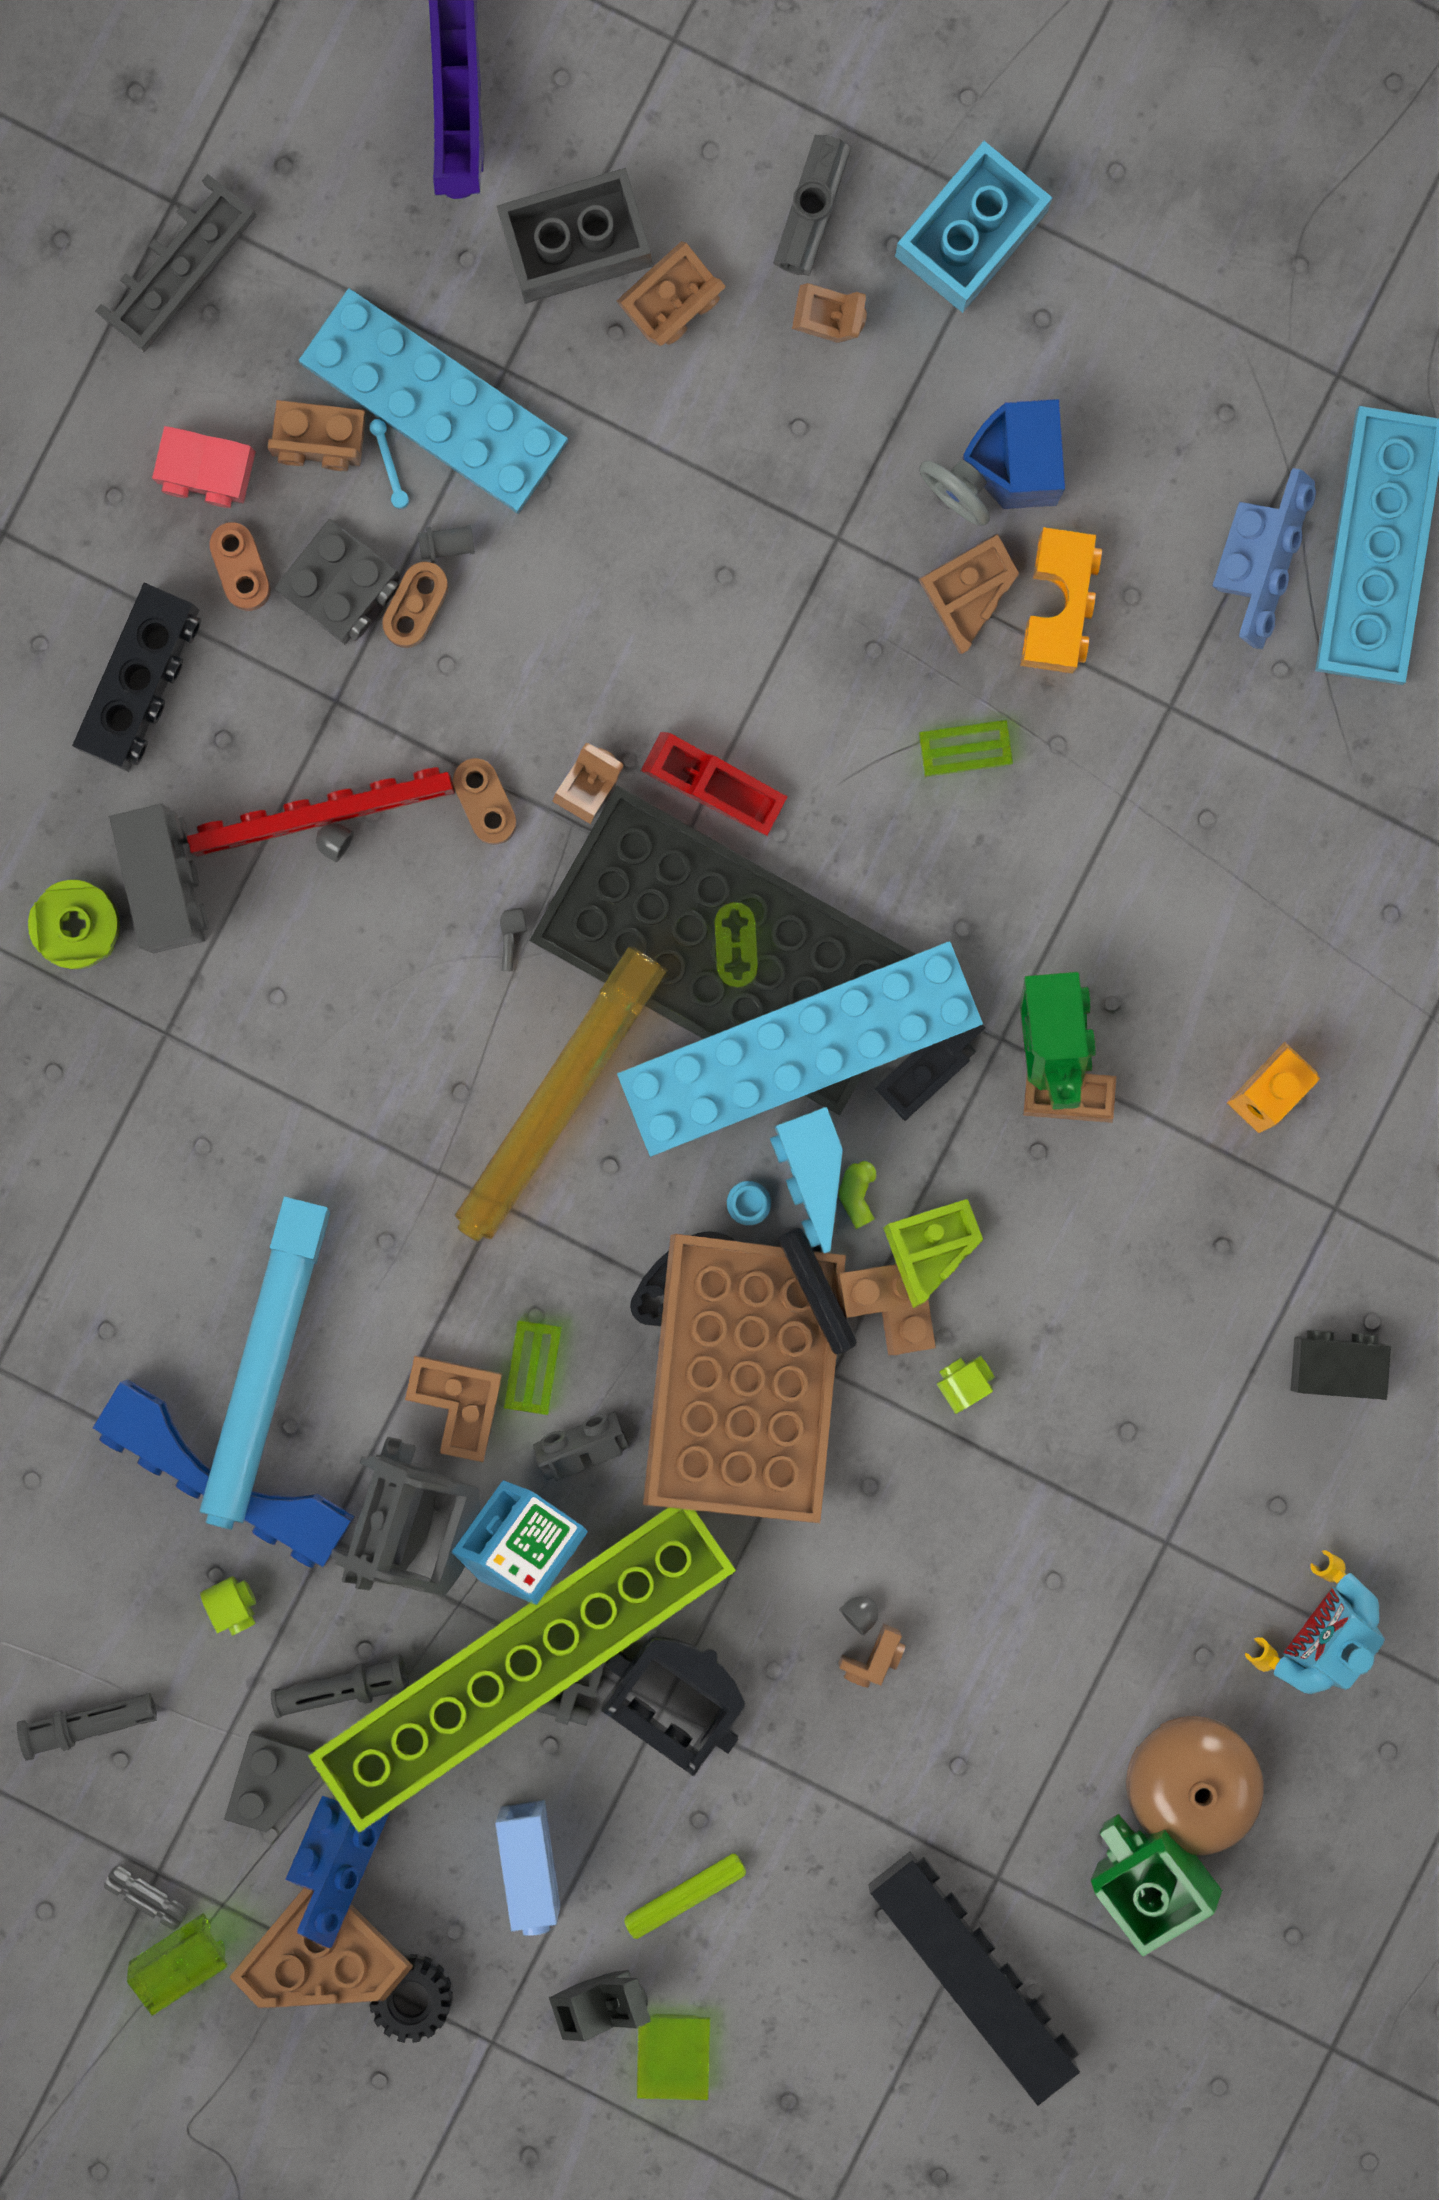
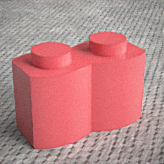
M164 426L152 479L158 484L163 485L161 492L165 494L188 498L189 492L206 495V503L223 508H231L232 502L244 503L256 451L251 446L239 442Z

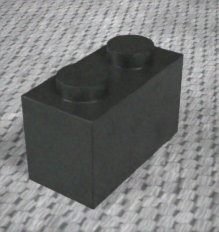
M1307 1330V1338L1294 1337L1290 1390L1303 1394L1387 1400L1391 1346L1378 1344L1379 1335L1352 1333L1351 1341L1334 1340V1332Z

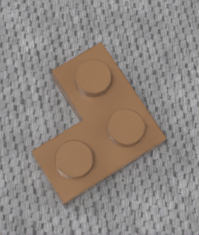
M897 1264L834 1274L838 1303L846 1318L882 1312L888 1355H899L936 1348L929 1300L927 1299L919 1307H912Z
M416 1355L413 1360L405 1400L449 1409L440 1448L441 1454L484 1462L503 1374Z

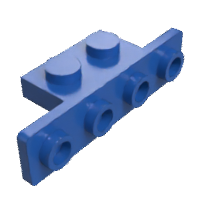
M325 1796L321 1797L285 1879L297 1886L314 1891L297 1929L299 1935L327 1948L333 1946L390 1812L359 1833L337 1800Z

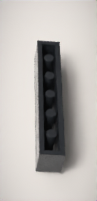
M908 1852L868 1884L870 1894L1028 2095L1039 2106L1080 2073L1074 2060L1079 2056L1078 2051L1064 2033L1056 2037L1047 2026V2023L1052 2019L1036 1998L1029 2002L1018 1988L1024 1983L1010 1964L1007 1962L1001 1967L991 1955V1952L996 1948L980 1927L973 1932L965 1922L963 1917L968 1912L954 1893L951 1892L945 1896L935 1882L940 1879V1876L925 1857L917 1861L913 1854Z

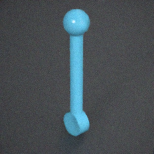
M375 419L370 423L369 430L371 434L376 436L393 490L391 502L395 508L404 509L409 504V497L407 493L402 491L384 434L387 430V425L383 420Z

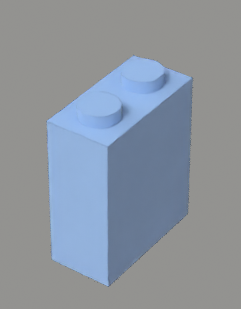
M545 1800L501 1806L495 1824L511 1931L522 1930L524 1936L547 1933L550 1931L549 1926L557 1924L560 1899Z

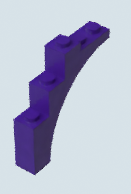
M429 0L434 102L435 195H446L452 199H462L469 197L471 194L480 193L481 172H484V142L480 105L481 76L477 39V0Z

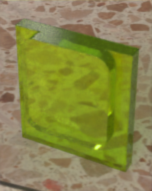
M653 2014L650 2016L651 2022L638 2028L637 2099L708 2100L710 2017Z

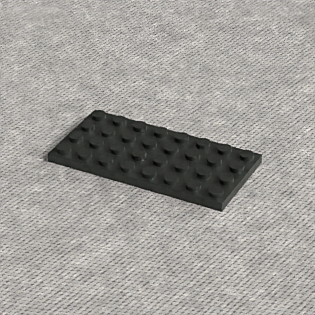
M616 786L529 940L702 1039L916 955L914 952L619 786ZM864 1072L804 1096L823 1107H827L828 1110L840 1116Z

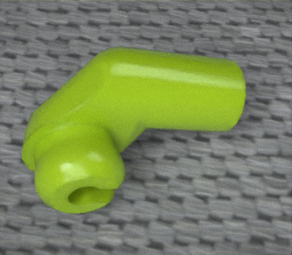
M861 1161L858 1164L852 1163L845 1170L838 1191L839 1199L855 1229L875 1219L864 1199L869 1183L875 1181L877 1176L875 1167L868 1161Z

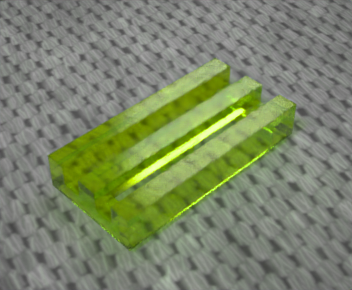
M1007 720L918 733L924 778L1010 766L1013 764ZM998 731L1000 735L998 740L930 749L929 741ZM1002 749V756L935 766L932 763L934 758Z
M517 1320L504 1409L543 1415L549 1414L562 1326ZM525 1331L534 1332L524 1400L523 1402L515 1401ZM543 1333L550 1334L551 1339L541 1404H533Z

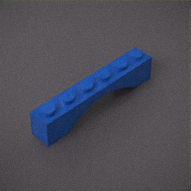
M128 1379L121 1381L93 1426L94 1430L102 1434L99 1440L111 1449L121 1453L125 1448L140 1457L137 1463L144 1469L158 1476L163 1471L178 1480L175 1485L178 1489L191 1497L199 1499L201 1494L204 1495L211 1469L203 1464L185 1444L172 1421L165 1401ZM252 1491L244 1520L255 1526L252 1532L257 1537L272 1545H275L277 1540L293 1549L290 1555L295 1560L313 1568L315 1564L324 1567L331 1558L332 1549L337 1548L355 1516L319 1494L293 1497L273 1496Z

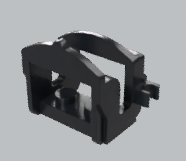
M652 1634L647 1638L633 1659L620 1651L606 1661L605 1667L618 1675L619 1679L603 1701L601 1711L693 1777L715 1746L729 1754L739 1740L738 1735L729 1728L744 1709L745 1701L733 1678L717 1662V1652L714 1649L703 1651L690 1643ZM652 1660L658 1662L720 1707L693 1746L690 1745L693 1738L683 1729L673 1723L667 1728L655 1720L653 1717L656 1711L637 1697H634L631 1702L626 1699V1696Z

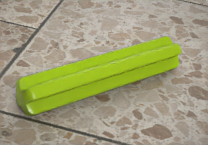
M736 1854L727 1856L627 1915L624 1919L627 1930L634 1939L641 1938L746 1875L744 1864Z

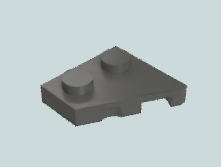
M252 1731L246 1744L224 1820L267 1833L320 1776L308 1757L316 1750Z

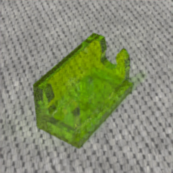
M204 1913L129 1961L127 1983L152 2016L228 1966L225 1960L224 1943L221 1939L217 1942L215 1941L210 1931V1921Z

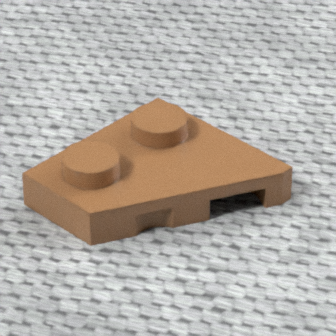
M995 534L918 579L959 654L968 651L972 645L971 642L985 621H988L998 606L997 603L1003 594L1008 591L1019 572L998 534Z

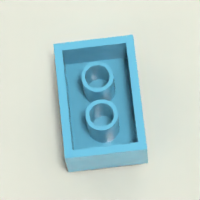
M983 141L897 243L895 257L963 313L1047 214L1052 197L987 142Z

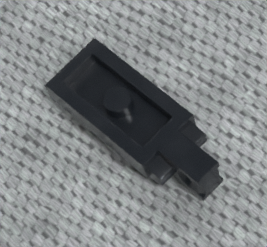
M980 1025L913 1052L874 1089L906 1121L970 1061L969 1058L976 1050L969 1043L986 1027Z

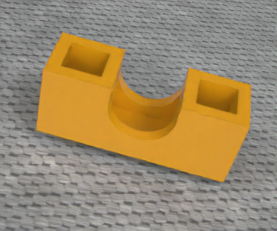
M1043 527L1038 540L1033 579L1046 580L1056 584L1063 592L1065 607L1060 614L1050 618L1030 615L1026 623L1020 666L1073 674L1078 662H1086L1089 636H1082L1084 618L1092 619L1096 593L1088 592L1091 575H1098L1102 557V549L1095 548L1096 535Z

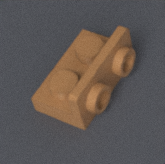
M276 400L272 439L268 440V450L272 456L278 457V462L281 464L304 466L305 460L322 462V467L325 469L348 471L349 465H361L366 412L360 409Z

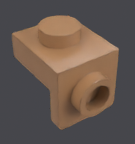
M810 283L800 285L792 329L837 343L858 338L867 318V311L864 308L866 294L855 292L845 295Z
M585 743L576 763L556 791L552 802L591 824L614 789L623 769V763L618 761L609 751Z
M883 1624L866 1664L841 1655L838 1664L840 1669L846 1671L844 1678L865 1688H868L871 1682L881 1686L888 1668L896 1670L903 1656L906 1645L900 1643L902 1637L900 1630Z

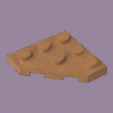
M303 1888L229 1976L258 2008L385 2001L412 1969L413 1965L352 1904H350L331 1948L324 1947L299 1935L297 1929L314 1892Z

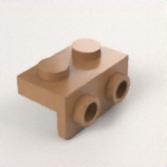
M681 241L616 302L649 342L659 346L665 343L670 345L686 332L687 326L685 324L697 313L699 315L705 314L720 300L718 294L726 286L721 279L713 277L689 245Z

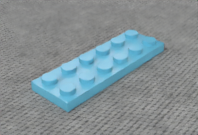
M350 288L345 292L298 360L300 365L383 420L386 424L517 514L520 513L568 443V438Z
M1359 406L1356 409L1315 671L1398 685L1406 683L1439 475V418Z

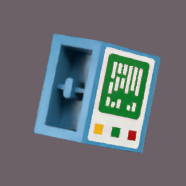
M503 1480L452 1550V1554L480 1582L537 1605L569 1558L575 1553L588 1531L531 1490Z

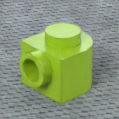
M982 1355L966 1364L960 1357L939 1371L943 1379L937 1382L936 1385L955 1414L965 1410L993 1392L989 1382L996 1377Z
M231 1576L200 1592L203 1606L216 1633L228 1628L233 1636L256 1624L253 1618L255 1614L251 1606L256 1604V1599L246 1580L238 1583L236 1578Z

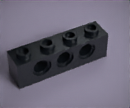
M143 583L72 744L73 747L129 772L132 763L135 765L140 763L148 741L143 739L150 723L156 724L160 719L166 702L161 698L168 682L173 684L178 678L183 665V659L179 658L186 641L189 643L193 642L201 624V618L197 617L199 609L193 603L150 584ZM157 628L167 629L169 638L166 645L160 649H150L148 646L149 634ZM138 669H148L151 675L148 686L142 690H133L130 686L131 675ZM122 709L131 710L133 720L130 727L124 731H115L112 726V719L115 713Z

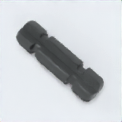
M115 1866L104 1882L106 1890L116 1896L119 1894L124 1895V1901L153 1919L155 1916L160 1917V1923L171 1930H176L187 1915L188 1909L186 1906L176 1900L172 1902L166 1900L168 1895L138 1877L136 1880L132 1879V1873L120 1866Z

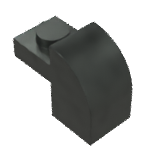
M629 1970L608 1973L578 1983L549 1997L562 2040L587 2041L613 2027L639 2028L651 2022L647 2010L648 1998L646 1992L639 1984L637 1978H631Z

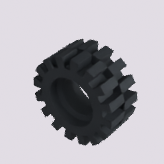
M410 1954L409 1958H406L413 1967L386 2000L374 2001L369 2005L370 2012L375 2014L374 2022L377 2027L382 2025L385 2028L383 2033L390 2038L391 2034L398 2036L397 2041L405 2043L406 2038H410L412 2043L420 2042L424 2036H427V2038L432 2037L438 2028L441 2029L444 2025L453 1999V1991L450 1990L451 1981L449 1976H444V1968L440 1964L437 1967L432 1964L433 1959L425 1956L424 1960L417 1959L418 1954ZM415 1982L423 1986L427 1991L429 2002L422 2012L409 2015L400 2011L396 2006L394 1993L403 1983Z

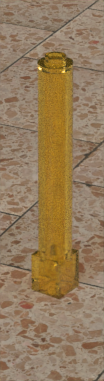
M633 946L627 948L599 991V995L455 1213V1217L460 1221L457 1228L462 1233L480 1242L482 1237L488 1239L494 1237L617 1047L668 973V969Z

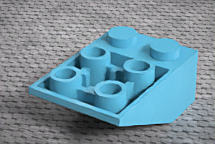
M827 1107L775 1126L777 1135L770 1138L778 1162L787 1161L793 1177L785 1181L795 1205L803 1203L809 1219L801 1221L811 1247L819 1245L823 1253L831 1251L843 1152Z

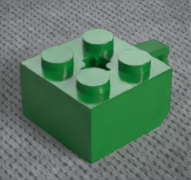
M1079 972L1024 977L1020 1015L1027 1078L1039 1090L1048 1091L1053 1110L1080 1107L1081 1087L1083 1086L1085 1072L1092 1071V1056H1095L1093 1029H1087V1014H1090L1091 1010L1090 993L1088 987L1080 986Z
M1119 1814L1104 1822L1100 1835L1109 1847L1106 1852L1108 1857L1098 1862L1090 1881L1095 1895L1142 1957L1215 1914L1223 1890L1199 1858L1179 1846L1165 1829L1153 1834H1143L1140 1830L1134 1832Z

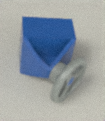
M1059 399L1004 403L979 428L970 441L962 459L951 470L952 473L935 462L924 461L919 466L921 477L945 504L964 519L977 526H984L990 520L987 508L976 496L983 487L1003 509L1057 506L1065 490Z

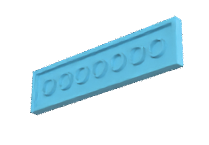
M949 941L617 1073V1076L648 1154L651 1157L983 1025V1022Z

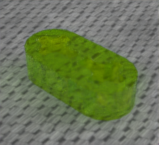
M732 902L720 908L715 919L717 970L723 983L730 987L741 988L750 984L757 973L756 927L754 915L749 907L742 903ZM735 910L739 911L740 918L748 920V926L741 927L740 942L732 943L731 930L728 927H722V920L729 919L730 911ZM732 948H741L742 962L750 963V971L743 972L742 980H734L733 974L724 970L725 964L732 963Z

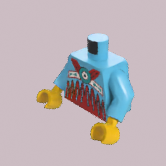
M1322 1550V1552L1329 1558L1328 1568L1323 1571L1313 1563L1310 1564V1568L1314 1574L1328 1582H1336L1337 1586L1336 1588H1331L1282 1653L1284 1657L1279 1658L1277 1651L1264 1638L1260 1637L1254 1638V1641L1265 1649L1263 1654L1253 1658L1245 1653V1657L1259 1671L1265 1672L1273 1669L1276 1677L1306 1694L1328 1690L1332 1686L1344 1690L1349 1689L1360 1674H1364L1371 1669L1374 1656L1385 1640L1377 1627L1379 1624L1378 1599L1352 1573L1346 1575L1344 1561L1327 1550Z

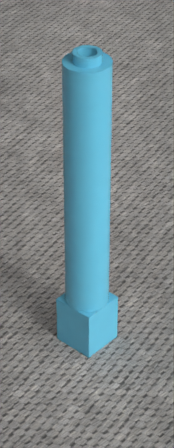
M285 1196L283 1198L270 1245V1258L199 1511L208 1515L206 1519L207 1524L232 1530L234 1522H244L314 1264H317L329 1221L330 1212L327 1207Z

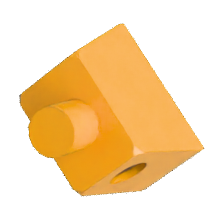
M1284 1042L1226 1103L1257 1133H1261L1278 1124L1320 1080V1077L1299 1054Z

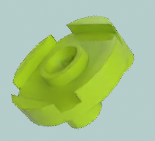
M64 880L48 887L45 890L46 892L33 904L28 918L29 936L38 952L45 959L51 961V963L66 969H85L96 965L113 952L120 932V919L115 904L105 891L85 881ZM78 912L79 919L86 921V927L80 930L77 937H72L71 931L63 930L62 927L63 922L70 920V913Z

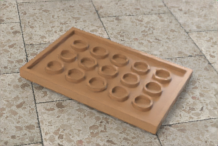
M682 1234L670 1235L643 1505L810 1523L821 1522L837 1354L832 1352L781 1247ZM813 1251L837 1299L834 1274L845 1271L846 1255Z

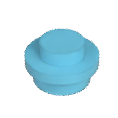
M744 1181L735 1185L729 1192L727 1209L730 1216L736 1222L742 1225H755L762 1222L769 1214L771 1198L766 1188L754 1181Z

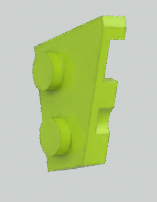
M968 1198L889 1223L883 1228L913 1308L925 1303L937 1287L983 1241Z

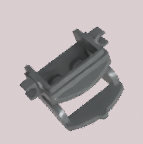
M387 1437L381 1455L377 1454L376 1457L361 1456L360 1464L373 1469L374 1473L349 1551L332 1549L330 1555L336 1559L335 1564L345 1568L342 1582L356 1584V1589L368 1591L371 1590L374 1582H380L426 1593L447 1594L465 1568L452 1554V1550L481 1511L479 1489L456 1479L435 1474L434 1470L423 1465L412 1463L416 1446L402 1443L401 1439ZM436 1491L457 1495L432 1577L429 1578L406 1571L417 1556L431 1526L435 1509Z

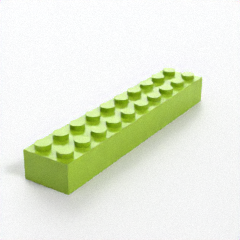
M667 1508L549 1589L537 1605L529 1603L308 1757L360 1833L736 1570L695 1510Z

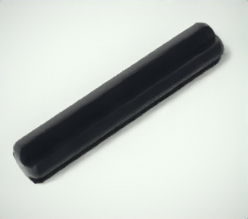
M795 1228L782 1234L779 1237V1244L834 1354H841L850 1350L857 1344V1340L804 1231L801 1228Z

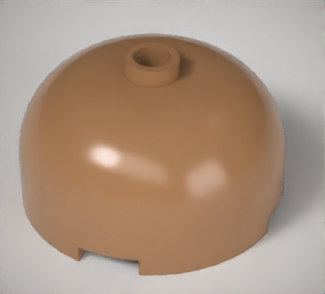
M1185 1716L1160 1724L1159 1728L1149 1734L1139 1747H1136L1127 1770L1126 1789L1131 1809L1142 1828L1148 1834L1157 1833L1165 1829L1179 1846L1188 1853L1198 1856L1214 1854L1228 1849L1250 1831L1261 1810L1264 1781L1255 1754L1235 1731L1214 1719ZM1201 1788H1207V1790H1205L1203 1793H1201V1795L1199 1796V1798H1198V1800H1197V1802H1196V1801H1195V1793H1196V1791L1199 1790V1789H1201Z

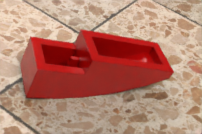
M660 732L640 770L689 798L764 836H768L787 799L786 795L712 754H707L668 732Z

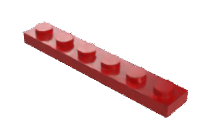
M439 767L428 768L414 772V780L397 784L395 778L383 779L370 783L371 791L355 795L352 789L338 790L326 795L328 801L310 805L309 799L293 801L283 805L284 812L267 816L266 810L240 815L241 823L225 827L222 820L204 823L197 826L198 833L187 836L191 854L199 857L455 794L452 778L448 772L440 773Z

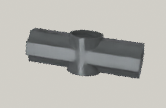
M815 134L799 185L794 192L793 203L773 261L774 265L779 266L784 271L796 275L810 276L826 225L831 218L832 206L851 151V146L844 143L841 139L829 135ZM816 197L823 202L824 208L819 213L811 214L804 211L800 204L806 198Z

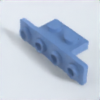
M1292 468L1279 509L1239 502L1212 585L1220 592L1250 597L1239 637L1253 648L1263 649L1266 638L1270 637L1274 630L1276 606L1279 597L1285 593L1288 586V569L1293 554L1298 551L1302 542L1301 528L1306 512L1312 508L1315 501V481L1302 469Z

